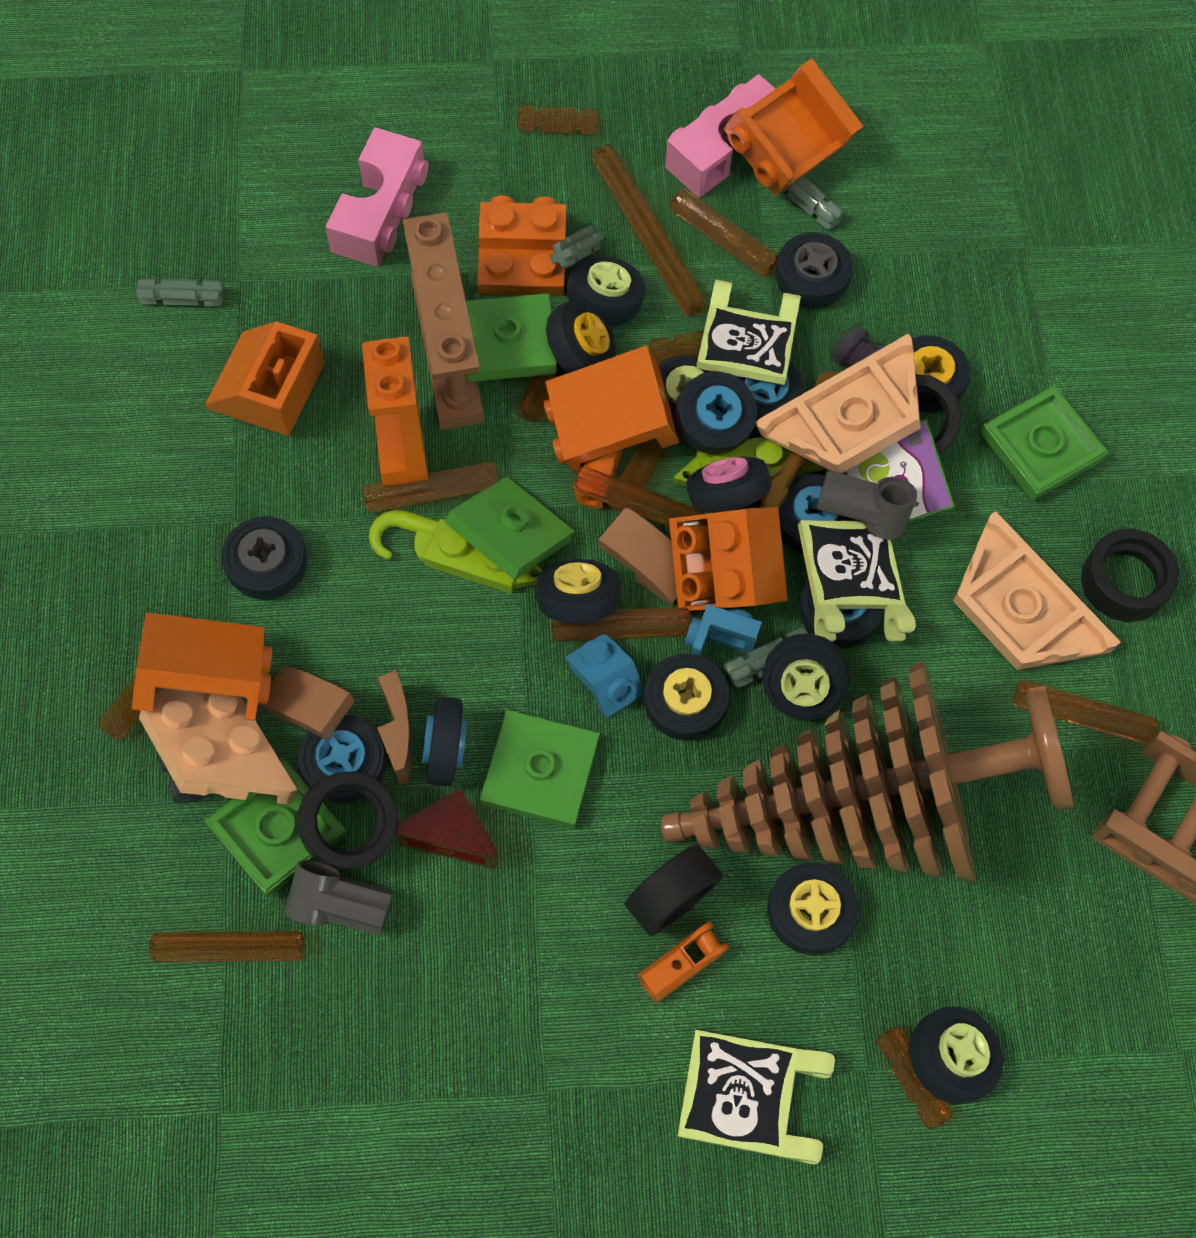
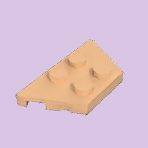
M906 334L756 420L755 424L759 434L816 464L842 474L921 429L914 349L911 336Z
M996 511L990 515L953 602L1016 670L1111 653L1121 643L1120 640Z
M164 688L155 695L152 712L141 710L139 719L180 793L205 796L215 793L225 798L246 800L248 792L277 795L278 804L294 802L297 788L257 722L245 720L246 704L241 697Z

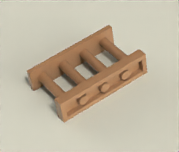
M448 213L402 219L412 272H410L440 430L484 423L477 381H467V374L477 373L480 370Z
M1160 731L1141 751V754L1156 763L1127 812H1119L1114 809L1099 822L1091 838L1196 904V859L1192 858V853L1190 852V848L1196 840V797L1171 840H1164L1148 830V826L1145 823L1173 774L1196 787V752L1193 751L1192 746L1186 740Z

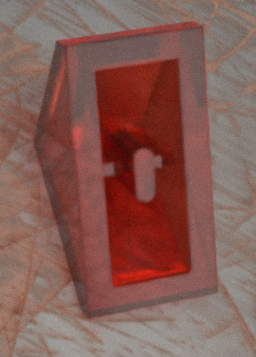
M461 788L398 823L395 834L400 846L496 869L498 862L496 847Z

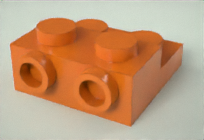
M504 195L495 196L490 202H480L478 294L535 295L549 293V296H564L565 268L563 269L559 262L553 264L550 255L555 253L553 245L566 238V204H558L555 199L546 196L536 198L533 203H515L511 197Z

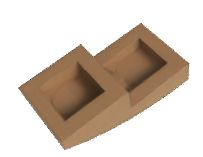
M626 506L598 539V547L635 572L636 582L673 606L677 601L671 540L651 523Z
M283 666L270 684L268 704L258 703V708L294 728L299 725L328 741L355 700L350 692L307 672Z
M395 670L378 677L382 693L394 721L377 727L399 785L409 782L413 760V733L403 688Z

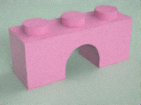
M758 74L746 84L741 83L737 85L729 96L717 105L708 106L700 114L699 118L685 128L680 127L671 134L667 140L665 168L698 198L703 196L727 178L730 173L733 149L726 143L729 139L723 129L736 111L741 108L748 109L775 90V88Z
M374 127L358 161L363 187L378 192L366 198H357L342 193L325 229L331 253L379 267L385 253H390L395 246L397 227L401 219H407L413 204V193L417 185L422 186L426 180L428 161L424 160L422 141Z

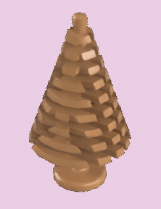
M922 660L909 668V680L914 697L913 704L920 729L919 734L925 759L921 760L917 742L910 726L911 720L899 682L896 676L881 684L882 687H880L881 702L885 710L883 712L884 722L890 741L889 748L894 767L891 766L887 746L879 728V718L873 701L868 694L853 701L852 714L856 721L854 723L856 743L861 753L859 754V759L854 741L849 732L847 720L839 709L826 719L824 725L828 733L825 735L827 755L832 765L828 764L818 732L812 726L797 737L800 746L797 747L798 762L803 776H800L791 748L785 742L771 751L774 756L770 758L771 779L775 784L773 787L774 794L769 788L767 771L764 764L758 759L743 770V788L748 797H745V800H743V796L740 793L736 778L730 775L718 782L717 800L719 808H714L708 792L703 791L690 800V812L681 813L678 811L662 816L660 829L668 843L686 841L688 837L696 836L702 848L718 849L719 834L716 829L723 828L726 841L732 851L749 853L750 832L747 829V825H751L755 831L757 845L761 853L765 856L779 857L778 850H782V836L776 822H780L779 818H781L785 828L784 837L795 859L813 860L814 857L810 852V849H814L813 828L824 860L828 864L844 865L846 856L841 847H845L843 826L839 818H842L848 843L858 867L877 869L878 855L873 845L877 844L874 825L870 818L873 815L889 868L892 871L909 874L907 869H910V857L905 845L908 842L904 821L900 814L902 813L898 796L900 795L906 820L915 839L913 845L922 871L926 876L943 878L941 869H943L941 852L936 842L939 840L935 820L931 812L933 810L928 790L932 789L936 807L944 826L942 830L955 873L961 881L976 882V875L973 869L975 868L973 854L968 841L969 834L957 784L1027 769H1038L1043 773L1050 802L1056 810L1074 809V802L1053 714L1044 686L1032 688L1026 693L1025 701L1032 727L1031 733L1027 737L950 754L926 664ZM798 777H801L802 787L799 784ZM810 813H812V815H813V817H814V820L811 821L812 828H811L809 822L807 821V820H810V815H809Z

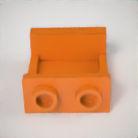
M811 58L797 69L791 79L748 109L741 108L736 111L723 130L728 135L731 146L737 152L742 153L752 166L757 180L764 187H768L774 197H776L848 145L864 126Z
M409 337L364 342L362 344L367 403L369 414L375 416L382 485L390 486L429 481Z
M647 345L545 381L549 399L544 400V408L549 422L552 426L556 425L558 438L553 439L554 451L560 464H567L576 476L581 475L584 462L654 438L657 439L662 449L680 443L659 364Z
M146 612L136 667L132 709L152 712L156 687L245 697V720L255 721L258 703L268 704L271 675L269 673L272 647L264 646L265 627Z

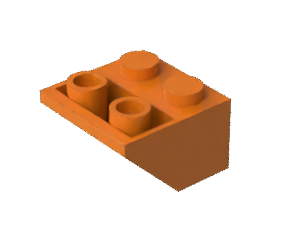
M277 321L242 332L205 403L206 408L290 436L325 364L318 335Z
M778 507L740 509L669 518L678 612L705 610L707 604L718 608H732L788 601Z

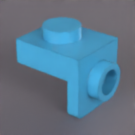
M707 604L702 620L693 617L685 644L692 646V655L702 656L706 641L747 653L754 649L762 622L753 619L751 614L741 609L728 608L724 610Z
M606 633L585 643L582 647L565 657L572 673L594 694L598 707L605 717H610L644 694V688L634 661Z

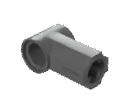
M828 470L817 509L863 521L868 531L874 536L891 540L903 535L917 500V491L910 482L900 477H885L879 480L878 483Z
M303 860L297 862L284 914L304 924L320 926L331 922L380 936L392 901L393 890L343 877L342 872L335 867L317 861Z

